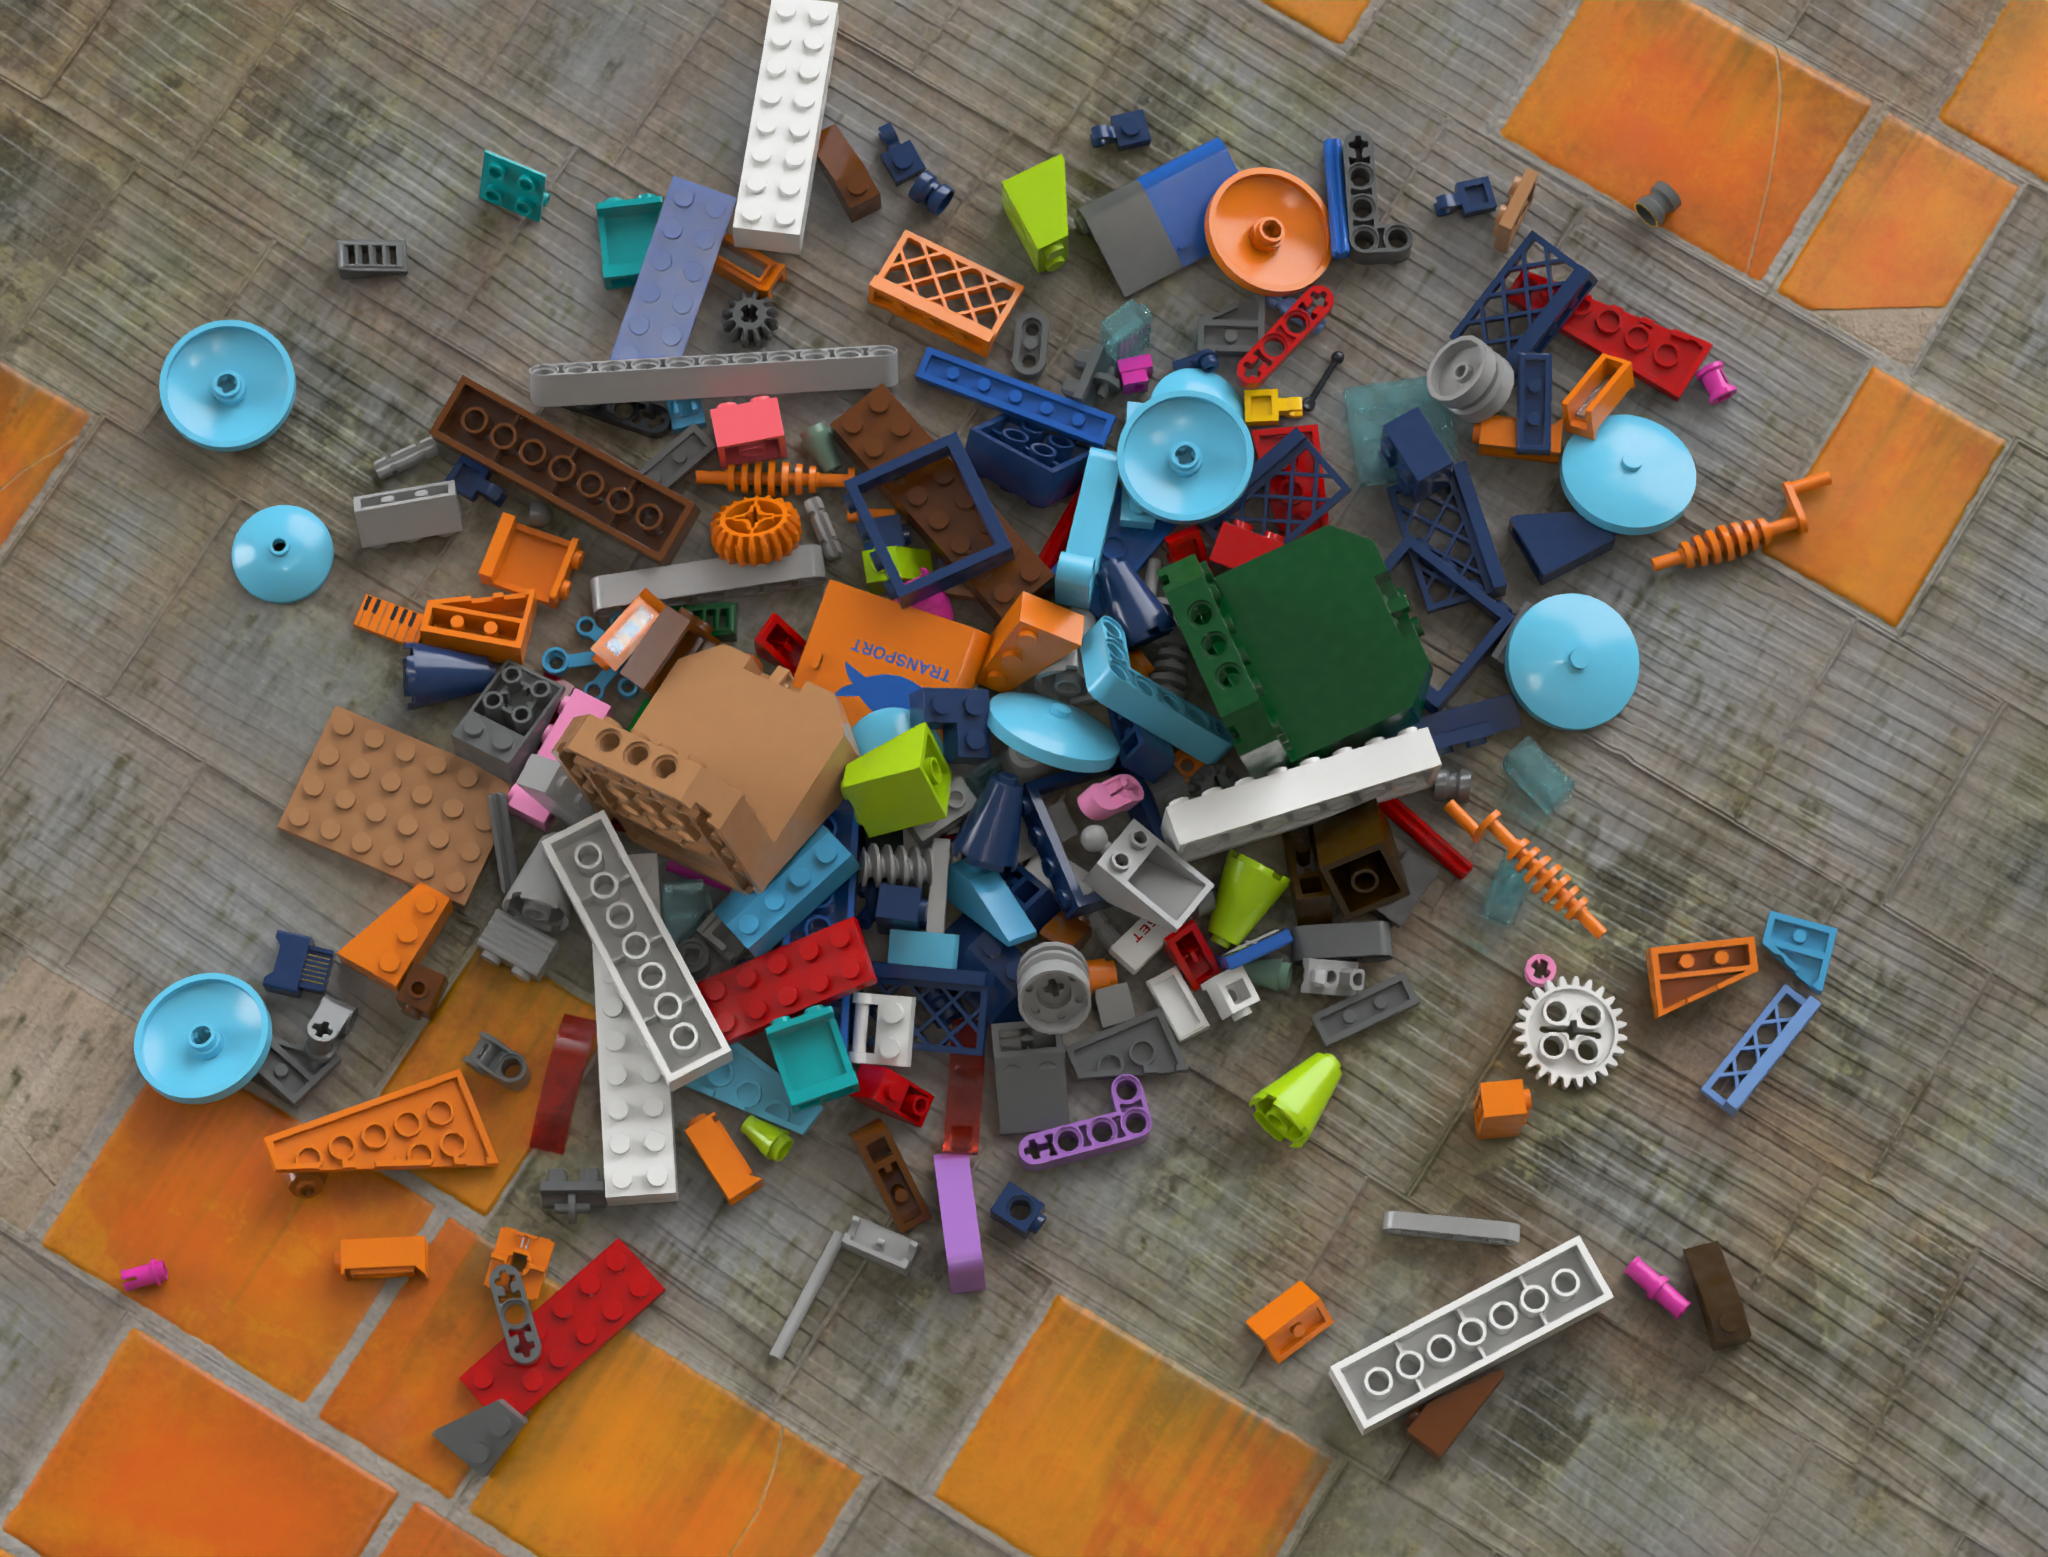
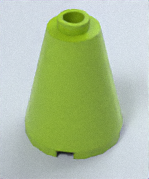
M1230 849L1226 855L1215 898V911L1211 913L1207 931L1213 933L1210 940L1229 949L1231 944L1239 946L1288 888L1291 880L1285 876L1281 878V875L1275 873L1274 870Z
M1317 1052L1257 1092L1249 1102L1250 1107L1255 1105L1256 1111L1253 1113L1255 1120L1274 1139L1281 1142L1286 1138L1293 1142L1289 1147L1301 1148L1311 1136L1342 1076L1340 1062L1329 1053Z

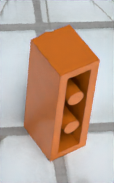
M1523 1079L1480 1083L1473 1104L1477 1140L1519 1136L1522 1125H1526V1118H1529V1110H1532L1530 1089H1524Z

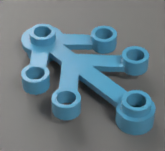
M623 612L614 613L610 618V625H612ZM583 616L576 623L577 633L583 639L591 638L597 642L605 633L604 630L596 625L592 617ZM629 618L627 624L620 628L616 634H627L631 639H634L642 629L631 622ZM584 623L593 625L592 630L589 632H583L580 628ZM613 637L605 645L617 657L626 648ZM552 647L546 650L542 656L544 671L557 677L565 675L569 669L596 666L598 664L591 659L595 654L593 651L567 654L562 648ZM554 660H561L563 662L559 669L550 667L551 662ZM627 661L617 672L612 668L607 672L602 670L594 681H590L585 685L584 692L588 694L591 688H599L601 692L594 698L602 701L605 697V689L625 666ZM623 677L618 683V691L622 698L633 699L639 693V686L628 678ZM627 683L635 686L634 690L629 693L624 692L622 687Z

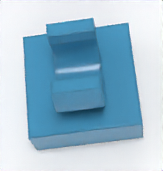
M700 398L666 400L674 434L685 431L693 423L699 428L707 427Z

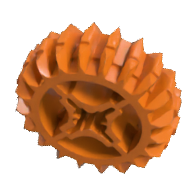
M758 495L754 498H746L744 496L741 501L732 500L730 506H722L720 512L713 514V521L710 522V538L715 553H718L720 559L727 560L731 565L739 563L740 567L749 564L755 568L758 564L768 566L771 561L780 562L782 556H790L792 550L798 548V541L801 540L802 534L801 521L797 509L793 508L792 503L784 502L783 498L773 499L771 495L765 498Z

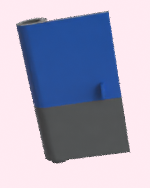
M1216 137L1076 209L1077 217L1073 218L1082 236L1087 234L1090 239L1094 238L1121 294L1125 298L1211 254L1204 230L1206 209L1217 189L1228 178L1238 173V170L1226 146L1219 137Z

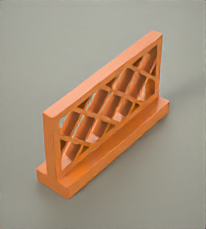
M905 229L878 276L875 275L870 282L867 301L987 359L993 349L995 339L1024 292L1025 286ZM907 243L913 244L921 249L923 256L906 260L903 249ZM944 259L950 262L953 270L936 274L932 261ZM926 263L930 276L913 280L909 267ZM903 269L907 282L895 284L886 278L890 272ZM973 273L980 276L982 285L965 288L961 276ZM956 277L960 290L943 294L939 281ZM934 284L938 296L924 298L918 294L916 287ZM1005 288L1013 292L1009 300L996 303L991 290ZM986 292L990 304L973 308L969 296ZM963 297L967 310L956 313L948 309L946 301ZM993 312L996 323L992 329H989L979 324L976 316Z

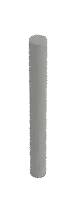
M836 1230L833 1232L769 1353L771 1357L782 1361L842 1247L843 1233Z

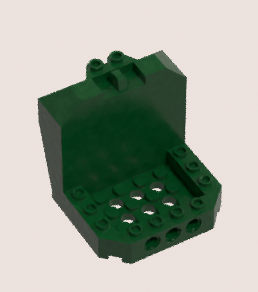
M1328 524L1214 577L1207 562L1200 563L1195 554L1156 571L1161 583L1164 585V593L1220 718L1234 739L1233 744L1239 757L1255 780L1267 776V773L1275 768L1287 767L1288 770L1300 766L1302 761L1311 757H1319L1321 760L1333 756V752L1344 747L1357 749L1365 746V743L1373 738L1389 737L1420 722L1433 673V667L1419 637L1425 634L1417 616L1410 619L1408 613L1412 611L1407 594L1403 586L1396 589L1374 540Z

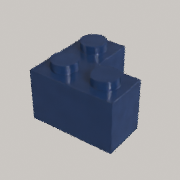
M923 687L909 694L910 728L926 722L929 729L943 730L944 758L948 764L977 765L991 758L990 729L987 726L989 689Z

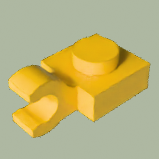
M1278 389L1244 390L1246 426L1279 425V415L1288 418L1303 417L1302 397L1278 398Z

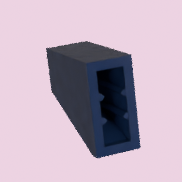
M1577 511L1516 515L1510 518L1508 526L1510 534L1541 586L1612 550L1616 533L1592 524Z

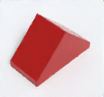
M772 613L754 639L756 655L776 667L779 665L790 670L793 677L795 676L807 641L778 614Z
M1193 919L1182 925L1176 933L1172 932L1163 939V952L1172 964L1177 966L1183 979L1194 992L1201 988V984L1222 973Z

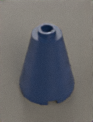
M1115 557L1099 565L1101 571L1096 574L1104 613L1105 616L1116 620L1124 630L1128 652L1133 651L1131 646H1145L1174 630L1173 628L1178 627L1173 617L1127 560L1120 562L1118 557Z
M404 642L403 649H410V655H407V658H403L404 696H411L412 702L405 704L406 710H416L481 693L496 675L495 663H489L488 656L416 642Z
M999 772L998 776H990L952 842L950 851L955 857H958V853L961 852L967 856L966 863L990 871L1004 872L1005 866H1010L1011 872L1016 870L1019 862L1023 785L1018 782L1019 778L1016 775L1008 772Z

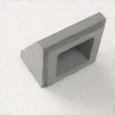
M1127 982L1094 990V1000L1102 1029L1119 1025L1136 1017Z

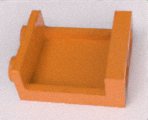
M503 512L478 574L482 584L511 594L525 593L526 589L536 588L537 603L558 610L561 600L566 601L572 588V582L569 581L573 570L578 571L580 569L585 552L582 551L580 539L572 537V540L569 541L518 523L516 516Z

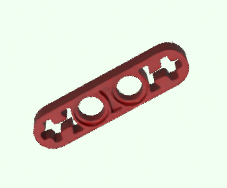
M1321 285L1309 288L1240 360L1237 366L1236 378L1242 387L1256 389L1263 385L1326 319L1332 311L1334 296L1330 289ZM1312 297L1315 299L1323 297L1325 299L1324 307L1318 305L1312 311L1310 317L1307 311L1312 306ZM1292 318H1299L1305 323L1306 328L1301 333H1293L1287 328V322ZM1275 341L1282 345L1284 351L1281 355L1273 357L1265 352L1264 346L1268 342ZM1260 358L1263 363L1258 368V378L1254 375L1247 378L1245 376V367L1250 370L1253 369Z

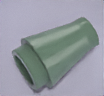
M823 422L817 423L799 434L802 439L800 444L822 469L823 473H832L842 467L831 429L826 428Z
M1284 958L1253 960L1243 965L1252 983L1276 992H1280L1281 989H1290L1293 963L1285 962Z

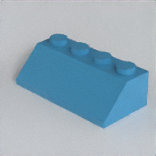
M821 824L769 882L763 893L757 894L752 891L750 895H744L734 891L713 911L756 958L772 949L860 869L861 865L841 842Z

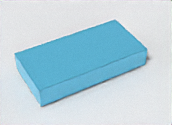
M890 929L887 963L957 969L960 935Z

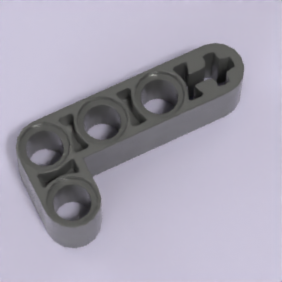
M1363 131L1351 132L1346 136L1343 145L1350 244L1349 257L1353 262L1360 265L1402 263L1411 254L1412 231L1408 226L1400 223L1379 224L1373 140L1369 134ZM1354 148H1360V153H1362L1361 162L1355 163L1356 151ZM1363 178L1368 184L1360 187L1354 185L1352 180ZM1358 209H1364L1368 211L1370 215L1365 218L1357 217L1353 212ZM1400 239L1406 245L1401 248H1395L1390 245L1389 241ZM1364 240L1369 242L1372 247L1360 249L1355 243Z

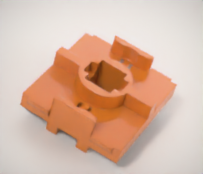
M506 1226L505 1228L501 1227L494 1252L491 1254V1261L484 1285L490 1288L489 1277L494 1268L503 1264L513 1266L516 1255L527 1257L523 1273L519 1272L529 1300L538 1301L556 1243L548 1238L537 1237ZM507 1272L501 1274V1281L496 1282L497 1286H503L506 1292L512 1293L510 1283L511 1280L515 1281V1277H509Z

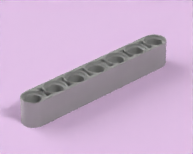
M817 544L798 546V548L792 550L790 556H782L780 562L771 561L768 566L758 564L754 568L753 565L747 564L744 567H740L739 563L731 565L727 560L714 558L601 575L592 578L589 581L594 615L610 617L616 612H624L645 587L662 603L670 607L810 587L824 583L827 578L822 547ZM641 605L634 613L648 610Z

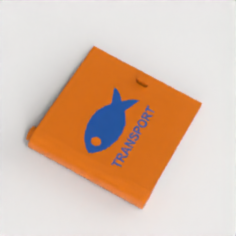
M830 579L797 667L793 686L801 690L806 681L835 693L845 709L852 729L864 716L876 710L894 707L910 710L909 694L923 687L973 689L992 636L973 627L911 606L901 609L899 602L891 601L890 599ZM936 729L943 742V730Z

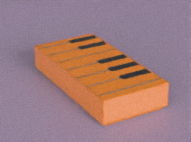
M366 594L353 625L354 628L403 645L404 642L421 643L420 627L424 615Z

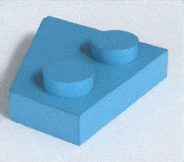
M1770 911L1761 947L1814 993L1821 995L1838 929Z

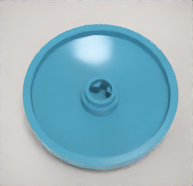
M219 320L193 329L174 345L162 366L159 391L162 406L169 421L185 439L208 450L233 452L260 444L282 426L293 407L296 394V377L292 362L284 346L267 330L245 321Z
M1169 391L1146 401L1127 420L1118 442V473L1128 496L1147 514L1172 524H1198L1222 515L1241 498L1249 484L1253 471L1254 449L1251 435L1245 422L1225 401L1201 391Z
M1622 414L1607 416L1599 426L1595 440L1573 434L1566 444L1560 462L1561 486L1573 508L1592 524L1619 534L1644 535L1669 527L1685 513L1696 487L1695 465L1691 454L1683 442L1664 426L1639 416Z
M1560 594L1536 603L1516 621L1506 643L1504 656L1505 673L1515 699L1531 717L1554 729L1581 731L1609 721L1626 706L1633 695L1639 676L1638 648L1627 623L1606 603L1583 594Z
M1005 692L994 696L990 701L987 726L996 737L1019 753L1041 763L1075 772H1102L1110 769L1115 764L1120 747L1114 733L1091 714L1066 702L1027 692Z
M204 973L189 976L164 989L144 1011L134 1038L136 1063L150 1086L167 1099L184 1104H205L218 1101L240 1090L262 1067L269 1053L272 1041L271 1017L258 993L241 979L221 973Z

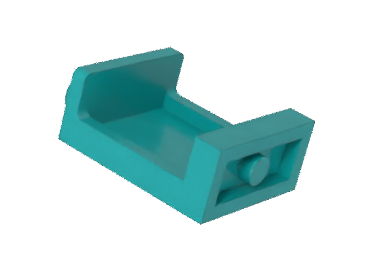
M646 193L638 195L635 199L623 200L619 197H611L603 200V202L596 203L603 279L606 290L635 287L664 204L662 196Z
M822 1004L805 1009L803 1011L804 1015L793 1019L790 1016L779 1017L770 1022L771 1026L765 1028L766 1036L793 1114L860 1091L859 1082L852 1068L832 1006L824 1008Z

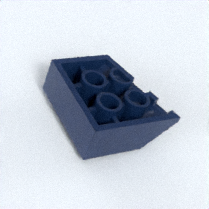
M1005 413L971 428L965 445V450L978 477L993 481L1003 491L1015 493L1026 499L1028 504L1037 508H1045L1076 493L1083 480L1090 448L1077 444V440L1046 433L1047 429Z

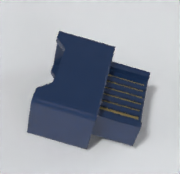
M277 930L276 939L280 944L273 972L264 977L263 987L265 990L298 999L301 998L302 991L324 996L336 956L335 952L315 947L312 937Z

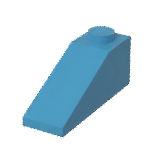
M966 858L949 864L947 901L1008 947L1036 938V929L999 872L970 865L965 862Z

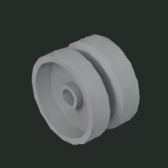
M1473 335L1460 336L1448 342L1436 354L1427 372V389L1430 395L1467 423H1479L1492 417L1510 397L1514 385V370L1511 364L1501 355L1494 352L1486 343Z

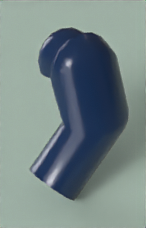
M868 881L865 887H862L860 882L857 887V895L860 898H866L864 908L856 917L860 928L864 930L869 929L876 920L875 914L879 888L875 887L874 881Z

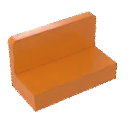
M1302 1281L1294 1284L1246 1321L1248 1327L1262 1340L1270 1356L1278 1364L1334 1323L1321 1298Z

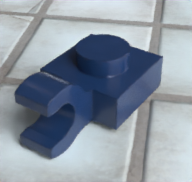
M1143 109L1111 116V126L1097 125L1091 128L1092 134H1090L1093 148L1116 143L1119 152L1151 144V136Z
M890 122L878 128L880 132L878 136L887 150L880 154V159L896 187L926 171V167L912 142L908 140L901 144Z
M1488 176L1458 182L1454 188L1456 193L1437 196V203H1434L1437 217L1447 216L1461 209L1463 218L1494 212L1497 208Z
M463 455L460 456L444 480H454L457 494L473 503L478 495H481L491 504L501 508L507 498V495L503 494L505 491L503 488L488 481L492 476L490 470Z

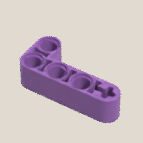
M1122 1074L1116 1077L1111 1086V1102L1114 1109L1112 1113L1025 1136L1020 1141L1018 1147L1019 1161L1022 1167L1031 1172H1038L1146 1142L1151 1134L1152 1122L1140 1080L1131 1074ZM1123 1086H1130L1135 1090L1136 1095L1130 1100H1123L1117 1095V1091ZM1132 1119H1139L1144 1122L1146 1127L1140 1133H1132L1127 1129L1126 1124ZM1098 1128H1105L1111 1132L1112 1136L1106 1142H1098L1093 1138L1092 1133ZM1064 1137H1072L1077 1141L1078 1145L1072 1151H1065L1059 1147L1058 1143ZM1049 1141H1052L1053 1156H1050V1149H1048ZM1035 1146L1037 1151H1041L1038 1159H1033L1032 1155L1029 1154L1030 1147Z
M968 1150L934 1154L951 1294L986 1290Z

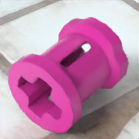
M1722 361L1710 363L1695 374L1697 380L1703 382L1710 395L1708 401L1711 405H1716L1729 399L1737 391L1735 385H1730L1722 370L1724 367Z

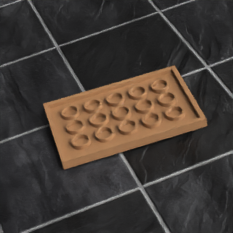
M335 705L277 828L279 831L412 887L422 882L449 897L453 904L466 909L495 849L487 797L489 794L504 792L507 797L513 785L488 773L466 759Z

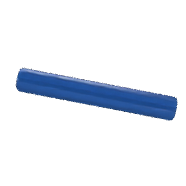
M1328 138L1324 141L1323 149L1331 255L1334 259H1346L1350 255L1342 142L1338 138Z

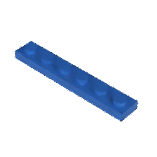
M929 346L915 375L916 381L1100 449L1105 448L1116 422V416Z

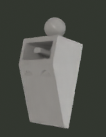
M1135 819L1129 823L1113 844L1108 841L1107 831L1100 825H1089L1081 833V843L1087 851L1101 852L1103 854L1083 879V882L1108 903L1174 933L1178 931L1215 885Z

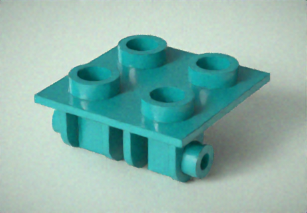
M488 150L484 151L479 198L540 222L542 206H547L551 194L546 193V174Z

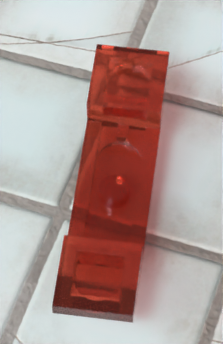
M564 1014L544 1078L534 1120L530 1148L564 1155L588 1056L591 1055L597 1032L595 1020Z
M952 1019L951 1030L953 1031L966 1019ZM969 1024L956 1037L964 1047L976 1048L977 1033ZM951 1040L950 1046H956ZM950 1053L943 1153L978 1155L985 1056Z

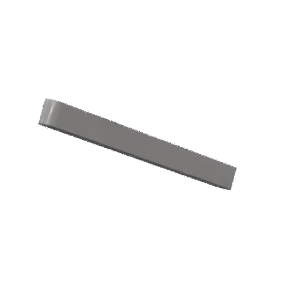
M890 345L536 365L529 369L530 402L537 407L876 388L882 383L885 387H892L899 382L898 349Z

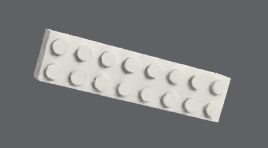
M771 0L733 222L734 247L801 255L839 25L838 3L818 0Z
M1409 727L1398 732L1397 736L1385 740L1384 737H1376L1367 741L1365 746L1357 749L1344 747L1333 752L1331 757L1321 760L1319 757H1311L1302 761L1300 766L1287 770V767H1278L1269 771L1267 776L1256 780L1254 777H1246L1235 782V786L1222 790L1221 787H1213L1204 791L1201 794L1202 796L1189 800L1188 797L1175 799L1165 808L1160 830L1166 845L1185 861L1190 862L1316 823L1374 798L1377 799L1378 803L1433 787L1442 763L1428 727L1417 730V727Z
M602 810L541 841L551 865L670 1091L673 1092L733 1061L732 1051L605 811Z
M1577 1236L1330 1366L1328 1374L1363 1436L1609 1306L1614 1296L1581 1237Z

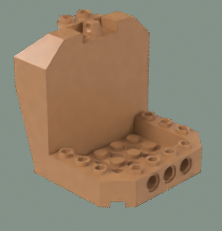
M726 644L679 658L630 732L622 729L618 722L607 716L603 719L592 714L577 716L572 719L551 751L581 794L592 806L595 813L604 810L610 822L613 818L618 820L626 831L625 836L634 843L744 895H750L752 891L757 894L763 893L775 875L844 799L841 793L840 782L844 780L845 766L861 757L845 709L835 693L808 681L800 690L793 686L795 678L790 670L778 665L769 676L761 672L751 655Z

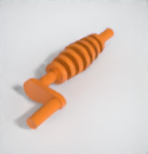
M769 460L768 472H764L763 461H756L754 472H750V463L746 462L742 463L741 471L736 470V464H729L728 469H725V471L696 470V484H724L729 492H735L736 485H741L742 494H749L750 485H754V493L758 496L763 495V485L768 486V495H771L772 498H776L777 486H781L782 497L790 495V486H795V495H803L804 486L809 487V494H816L817 488L845 487L844 481L856 476V467H849L848 474L820 473L817 471V466L810 465L809 473H804V465L796 463L795 473H791L790 462L783 461L782 471L777 472V461ZM868 508L872 518L896 514L895 509ZM847 510V523L859 522L856 512L850 514Z
M1829 471L1796 481L1782 483V490L1791 514L1790 517L1770 523L1766 522L1764 518L1755 519V526L1751 520L1742 521L1741 527L1737 522L1729 523L1728 529L1723 524L1716 526L1715 533L1711 529L1703 532V540L1700 535L1691 537V547L1688 541L1685 540L1678 544L1677 551L1651 558L1650 562L1653 571L1656 572L1679 564L1684 565L1686 569L1695 567V561L1699 567L1707 566L1708 558L1712 564H1720L1722 558L1725 562H1729L1735 559V554L1739 558L1746 555L1747 548L1750 552L1759 549V541L1762 546L1771 544V538L1774 535L1794 529L1800 535L1807 533V519L1796 494L1832 484Z
M1454 799L1446 804L1443 809L1472 837L1471 840L1475 844H1478L1490 831L1507 848L1508 854L1505 857L1509 863L1514 859L1519 861L1514 867L1516 872L1519 874L1524 869L1528 870L1523 877L1526 885L1535 878L1538 880L1531 891L1538 895L1546 888L1548 892L1541 900L1546 904L1555 898L1558 900L1553 906L1556 912L1559 913L1566 908L1568 912L1564 915V918L1568 921H1571L1573 918L1578 920L1597 940L1608 931L1587 910L1586 906L1589 903L1587 898L1584 896L1579 901L1575 898L1580 893L1577 885L1569 891L1566 889L1572 881L1570 876L1566 874L1559 881L1556 879L1563 868L1556 864L1548 871L1546 868L1553 859L1545 855L1538 861L1536 858L1542 850L1535 846L1528 851L1526 848L1531 842L1526 838L1522 840L1516 839L1498 821L1502 814L1497 809L1478 825Z

